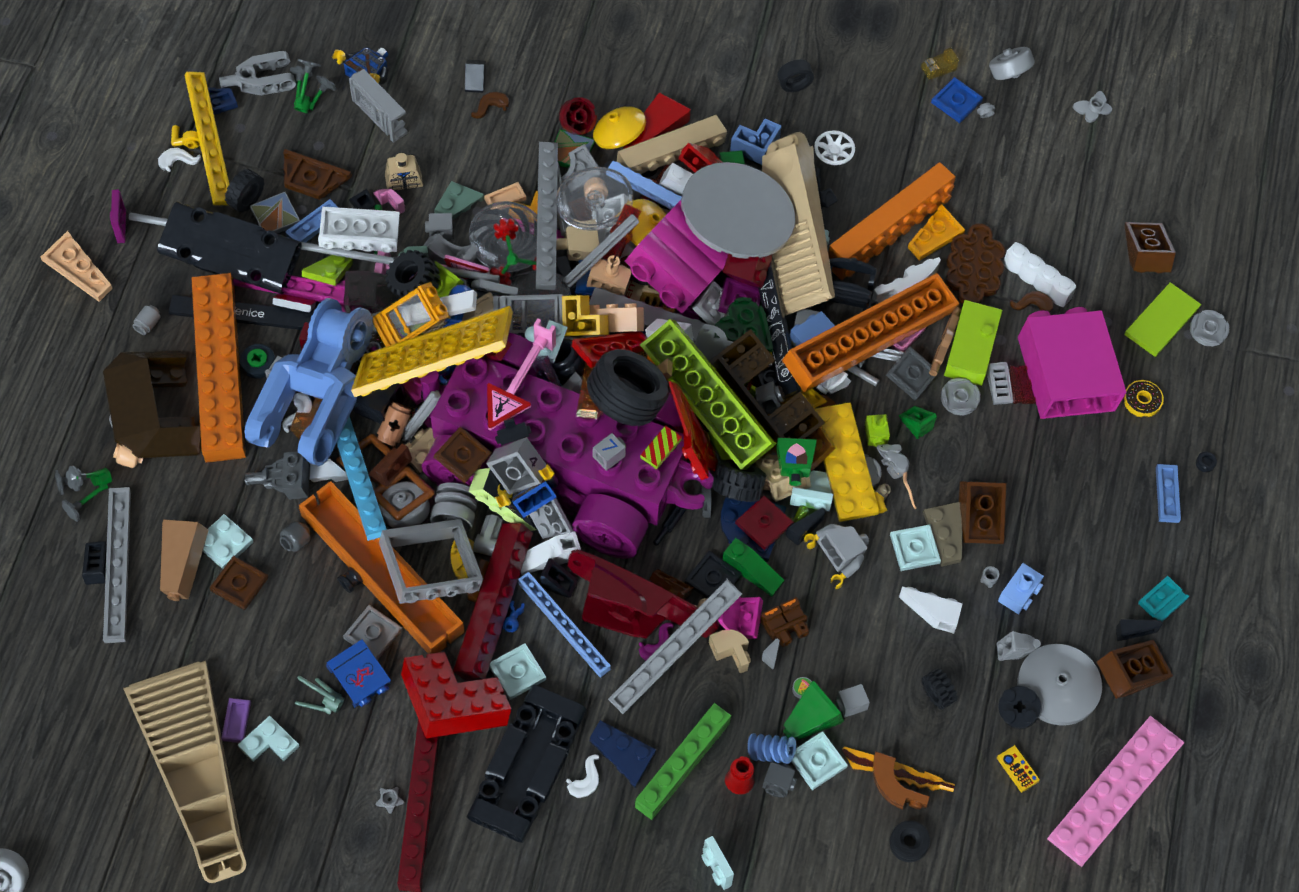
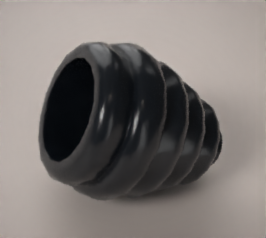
M563 339L554 364L546 361L549 370L554 375L567 381L575 372L585 379L589 371L588 365L571 346L573 340Z

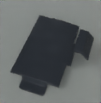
M512 417L503 420L506 428L497 431L498 436H495L497 444L501 443L502 446L529 437V434L532 432L530 426H526L525 422L516 425Z

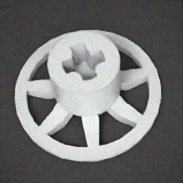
M833 130L818 136L814 149L821 161L829 165H842L852 159L855 153V144L847 134ZM831 134L839 135L836 142H833ZM826 136L828 145L819 141ZM842 137H845L850 142L843 145L840 144ZM818 146L825 149L822 154H820ZM851 147L852 151L849 155L844 150Z

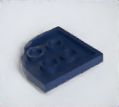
M726 497L721 510L720 524L722 532H724L728 539V543L731 544L737 538L752 548L765 562H768L775 541L764 551L735 524L736 520L757 501L745 502ZM773 503L785 514L786 506Z

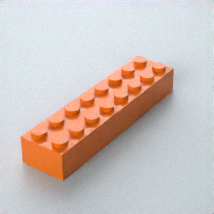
M939 162L829 246V259L856 258L858 261L868 263L870 258L874 255L878 256L887 245L895 243L900 235L907 234L913 225L920 224L926 215L933 214L942 203L946 204L952 197L951 192L954 188L956 176ZM832 267V272L840 280L847 276L850 277L855 273V271Z

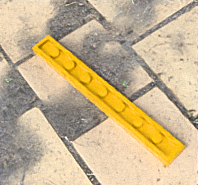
M186 72L185 80L213 205H228L225 201V193L229 186V180L205 73Z

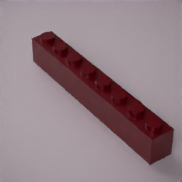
M522 523L502 524L453 670L454 673L465 681L485 679L533 535V532Z
M419 719L397 882L399 891L421 892L440 741V736L425 737Z

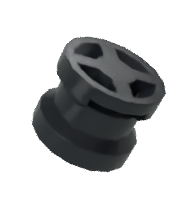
M349 567L348 572L344 575L337 577L338 582L348 593L354 591L356 585L363 583L360 575L352 567Z

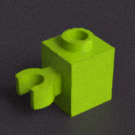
M886 414L869 415L866 417L865 432L868 446L877 447L878 445L888 444L890 434Z

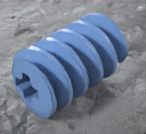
M755 733L749 736L748 754L754 761H775L776 763L783 762L789 764L795 756L796 740L794 737L788 739L786 736H782L780 739L778 735L772 738L771 735L764 737L763 734L757 736Z

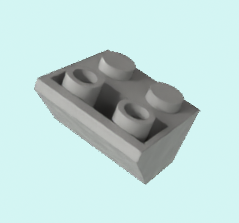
M557 497L529 514L542 539L568 534L573 531L571 523Z

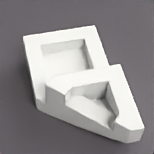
M328 459L321 466L310 463L309 479L312 482L332 479L334 482L348 480L346 472L331 459Z

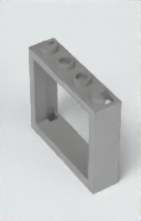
M461 519L382 530L379 544L400 604L414 603L426 599L434 600L444 596L453 597L457 594H470L480 590L483 578ZM454 538L468 578L406 588L392 547Z

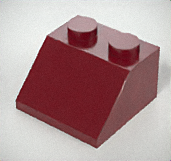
M728 254L723 273L738 282L752 287L763 288L773 254L762 258L749 257L748 259L732 257V254Z

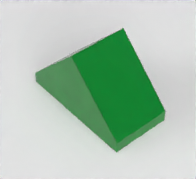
M916 406L899 415L902 422L916 439L932 431L937 418L936 413Z

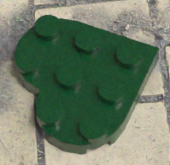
M741 297L735 299L727 308L726 316L722 317L715 326L723 330L727 340L732 342L751 329L765 348L772 352L773 344L763 307H759L755 302L751 301L752 298Z

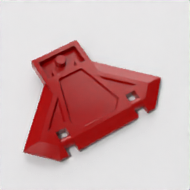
M669 381L671 394L683 427V455L686 459L689 458L693 473L698 474L701 480L709 478L708 469L715 471L718 463L715 450L680 386Z

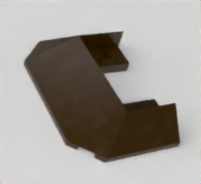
M751 329L709 361L776 443L774 447L760 458L778 460L776 450L778 438L806 439L825 424L801 392L768 416L744 385L775 362L773 356Z
M181 351L121 352L103 371L115 442L121 446H126L137 458L197 456L200 453V426H195L194 417L158 418L153 388L186 387L187 379L184 364L187 357Z

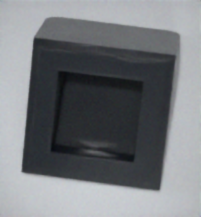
M367 189L349 199L355 209L369 210L377 205Z

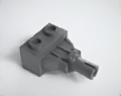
M298 451L284 453L282 459L277 460L272 465H266L262 472L245 473V483L247 486L264 484L266 489L274 488L278 492L285 493L289 500L309 498L310 463Z

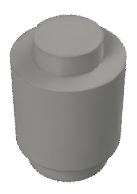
M152 305L144 306L134 319L133 328L138 333L146 335L161 318L160 311Z

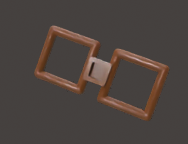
M370 434L358 443L360 450L373 443L385 456L391 451L387 445L377 439L375 434ZM339 456L336 462L345 470L341 456ZM408 466L387 487L374 481L378 485L374 489L377 502L397 521L404 518L435 494V491ZM408 476L424 493L398 511L381 494Z

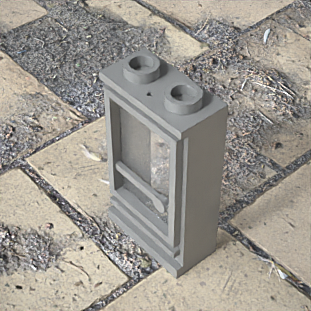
M365 69L354 73L349 78L352 101L387 136L390 135V140L393 143L406 135L408 131L404 128L405 122L397 120L406 114V111Z
M567 295L493 296V311L507 306L511 307L513 315L509 333L513 334L525 333L528 327L534 326L537 318L541 319V326L546 328L549 320L563 325L562 296Z

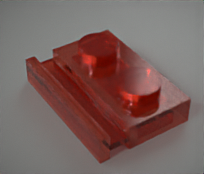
M1027 366L1009 367L1013 404H1036V397H1034L1032 391L1031 379L1029 380Z

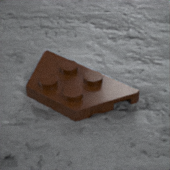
M287 149L283 151L284 185L287 189L320 200L351 178L350 171Z

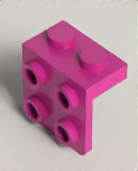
M739 597L718 618V622L725 630H735L742 633L747 639H757L763 600L760 597Z

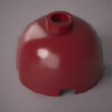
M579 97L564 102L560 108L559 121L566 132L582 135L594 128L597 115H595V107L591 101Z

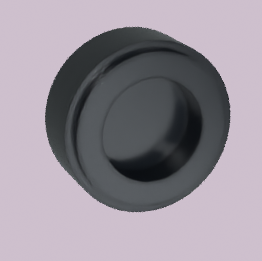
M1202 452L1196 459V466L1202 472H1211L1217 465L1215 455L1210 452Z

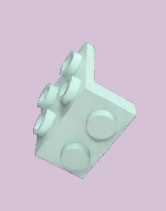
M813 470L810 472L811 487L807 489L793 487L790 505L817 510L823 507L825 511L830 512L833 494L827 473Z

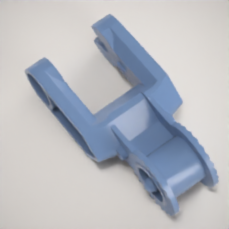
M326 298L318 304L311 316L307 330L308 339L301 353L288 354L275 362L245 425V438L247 442L267 448L273 445L278 438L281 421L295 392L298 391L323 399L311 425L301 435L298 453L306 461L317 466L323 465L328 460L357 400V397H354L351 391L356 375L350 369L353 363L358 361L366 352L372 338L373 318L369 310L356 308L351 313H346L342 311L340 303L331 298Z

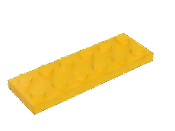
M851 403L814 409L825 422L822 427L836 447L823 461L839 522L878 515L879 508Z

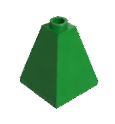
M812 681L784 723L785 729L782 732L788 739L794 737L798 741L844 722L837 707L816 682Z

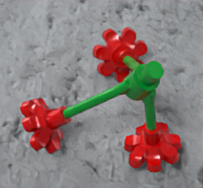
M511 218L507 222L505 219H501L499 221L500 225L496 223L493 226L494 230L497 231L494 233L497 239L502 238L503 241L507 242L509 251L507 264L505 267L500 266L498 269L493 267L489 270V274L500 276L499 284L508 286L511 285V274L507 270L511 265H516L518 262L533 265L532 268L536 271V257L534 261L522 259L513 252L510 239L516 238L515 232L519 230V226L517 224L514 225L515 221Z

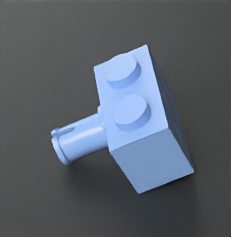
M1022 563L1002 591L998 602L1019 615L1022 609L1027 610L1033 601L1030 599L1033 594L1037 595L1042 589L1043 584H1041L1044 576Z

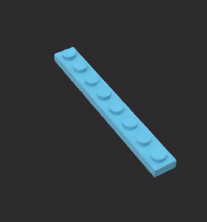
M349 416L337 440V446L367 540L369 541L380 538L382 530L387 529Z

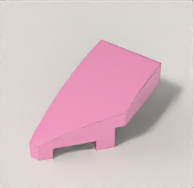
M381 189L373 192V195L381 205L389 202L395 211L400 212V214L405 212L404 200L394 190Z

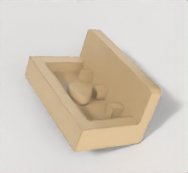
M432 428L420 429L414 435L415 440L412 443L408 442L405 444L408 446L412 456V461L409 464L417 473L423 471L422 463L435 440Z

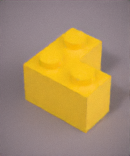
M562 296V322L564 326L568 327L565 336L609 335L608 315H590L589 296Z

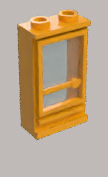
M429 282L418 286V288L373 316L372 321L385 347L423 335L450 316L446 306L440 300L436 288Z

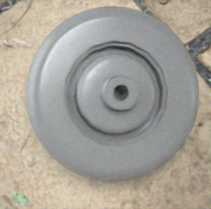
M1029 47L1008 48L1002 54L993 58L989 63V67L994 79L1005 80L1018 78L1022 73L1033 67L1035 60Z
M400 482L388 488L382 496L399 511L424 492L413 482ZM428 499L399 521L395 520L380 504L379 508L386 524L395 529L420 525L429 514L430 502Z
M0 848V892H23L29 877L26 861L18 853Z

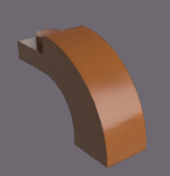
M875 751L873 777L881 795L889 803L902 810L905 802H908L912 808L921 810V808L926 809L929 796L906 789L897 781L894 774L896 758Z

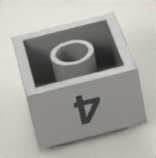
M527 437L496 448L486 463L509 495L541 484L543 478L538 471L546 467V463Z

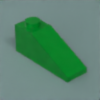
M735 538L724 551L723 560L741 572L745 579L770 596H773L783 584L784 579L752 548L739 539Z

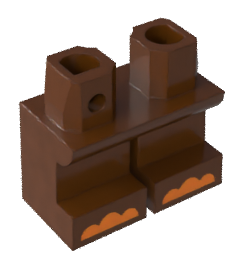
M797 597L780 604V607L776 606L767 610L761 615L760 622L773 641L778 638L780 640L779 644L782 647L792 643L793 639L789 633L795 631L799 639L809 635V628L806 623L807 616L803 614Z

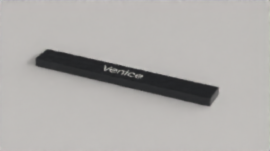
M173 295L169 314L194 318L193 297ZM235 302L237 323L302 330L304 323H309L314 311L305 312L290 308Z

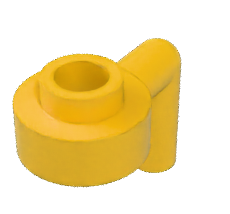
M177 125L172 126V146L185 145L190 149L200 146L196 131H186L183 133V137L179 138L180 127Z

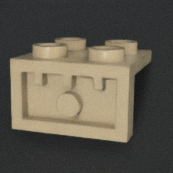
M760 459L756 461V466L767 475L766 479L770 484L771 496L775 502L791 496L793 487L801 489L811 487L810 476L802 477L800 486H791L789 484V477L780 475L778 460Z

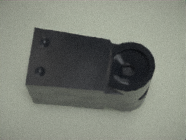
M360 362L352 371L355 375L357 374ZM396 383L385 390L378 389L372 391L367 396H357L352 411L381 424L385 420L384 417L389 405H392L393 402L402 404L407 397L403 384Z

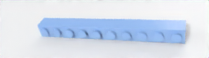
M612 161L607 169V176L670 210L682 198V196L673 193V191L663 188L662 185L654 183L651 179L643 177L640 173L624 167L619 162Z
M529 572L519 578L518 581L521 588L600 678L608 673L611 665Z

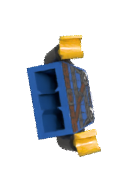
M364 48L361 51L345 54L341 50L334 51L332 58L337 59L338 64L344 63L345 75L348 77L365 69L379 85L387 82L388 69L385 58L388 56V53L384 48H380L376 53L369 48Z
M549 464L544 469L538 471L543 478L541 484L516 492L512 498L508 497L507 492L496 496L495 499L499 507L505 506L513 511H519L523 517H526L555 499L557 495L552 488L557 487L558 479Z

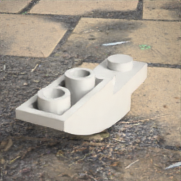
M939 257L928 259L922 264L908 267L904 272L903 278H897L889 284L877 286L874 289L872 300L880 303L936 274L941 259Z

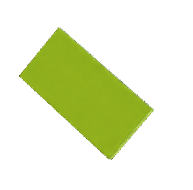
M1170 282L1125 331L1124 335L1156 357L1196 313L1201 304Z

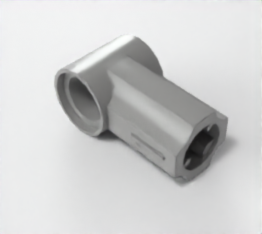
M492 514L486 515L481 532L475 539L473 552L492 556L503 519Z

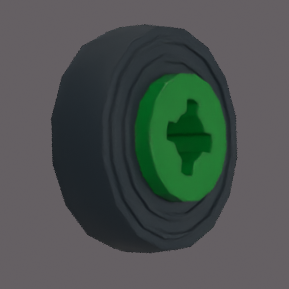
M254 344L244 349L240 356V365L242 371L247 376L261 379L266 377L265 371L270 368L276 358L274 352L268 346Z

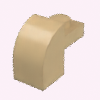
M722 630L710 635L709 645L716 661L733 656L739 672L748 671L751 659L745 650L748 649L749 641L742 633L735 630Z

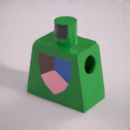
M777 439L776 450L780 475L789 477V484L791 486H800L802 477L810 476L816 440Z

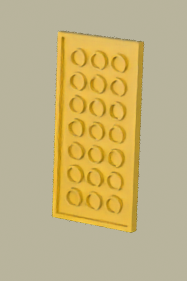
M507 306L363 354L351 389L354 397L360 395L367 396L372 391L378 389L385 390L393 384H403L411 378H421L429 372L435 370L439 372L454 364L461 365L466 360L472 358L479 359L487 353L502 351L506 347L513 315L511 307Z

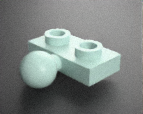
M549 320L546 329L549 330L552 325L556 327V346L553 351L544 348L537 357L554 364L568 327ZM534 326L528 327L525 331V338L531 342H534Z

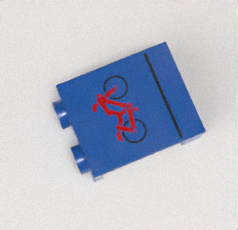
M363 639L329 660L326 664L327 669L330 673H334L352 699L354 708L359 705L361 707L367 705L371 701L372 696L375 694L381 695L389 689L390 678Z

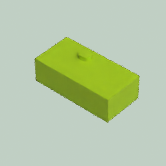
M964 300L944 376L953 379L966 378L972 384L982 386L1002 313L1001 309Z

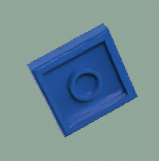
M954 77L932 98L931 103L958 123H961L982 102L983 97Z

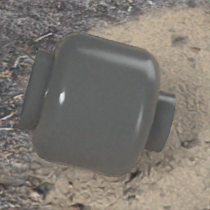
M294 521L280 532V544L287 551L297 552L310 542V529L306 524Z

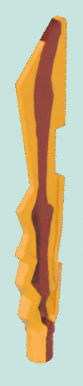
M843 747L842 751L852 769L873 771L874 755ZM898 762L894 764V774L897 781L904 780L909 786L913 784L919 789L927 787L932 791L939 789L950 792L954 791L955 784L946 782L941 777L926 771L924 773L918 772L914 768Z

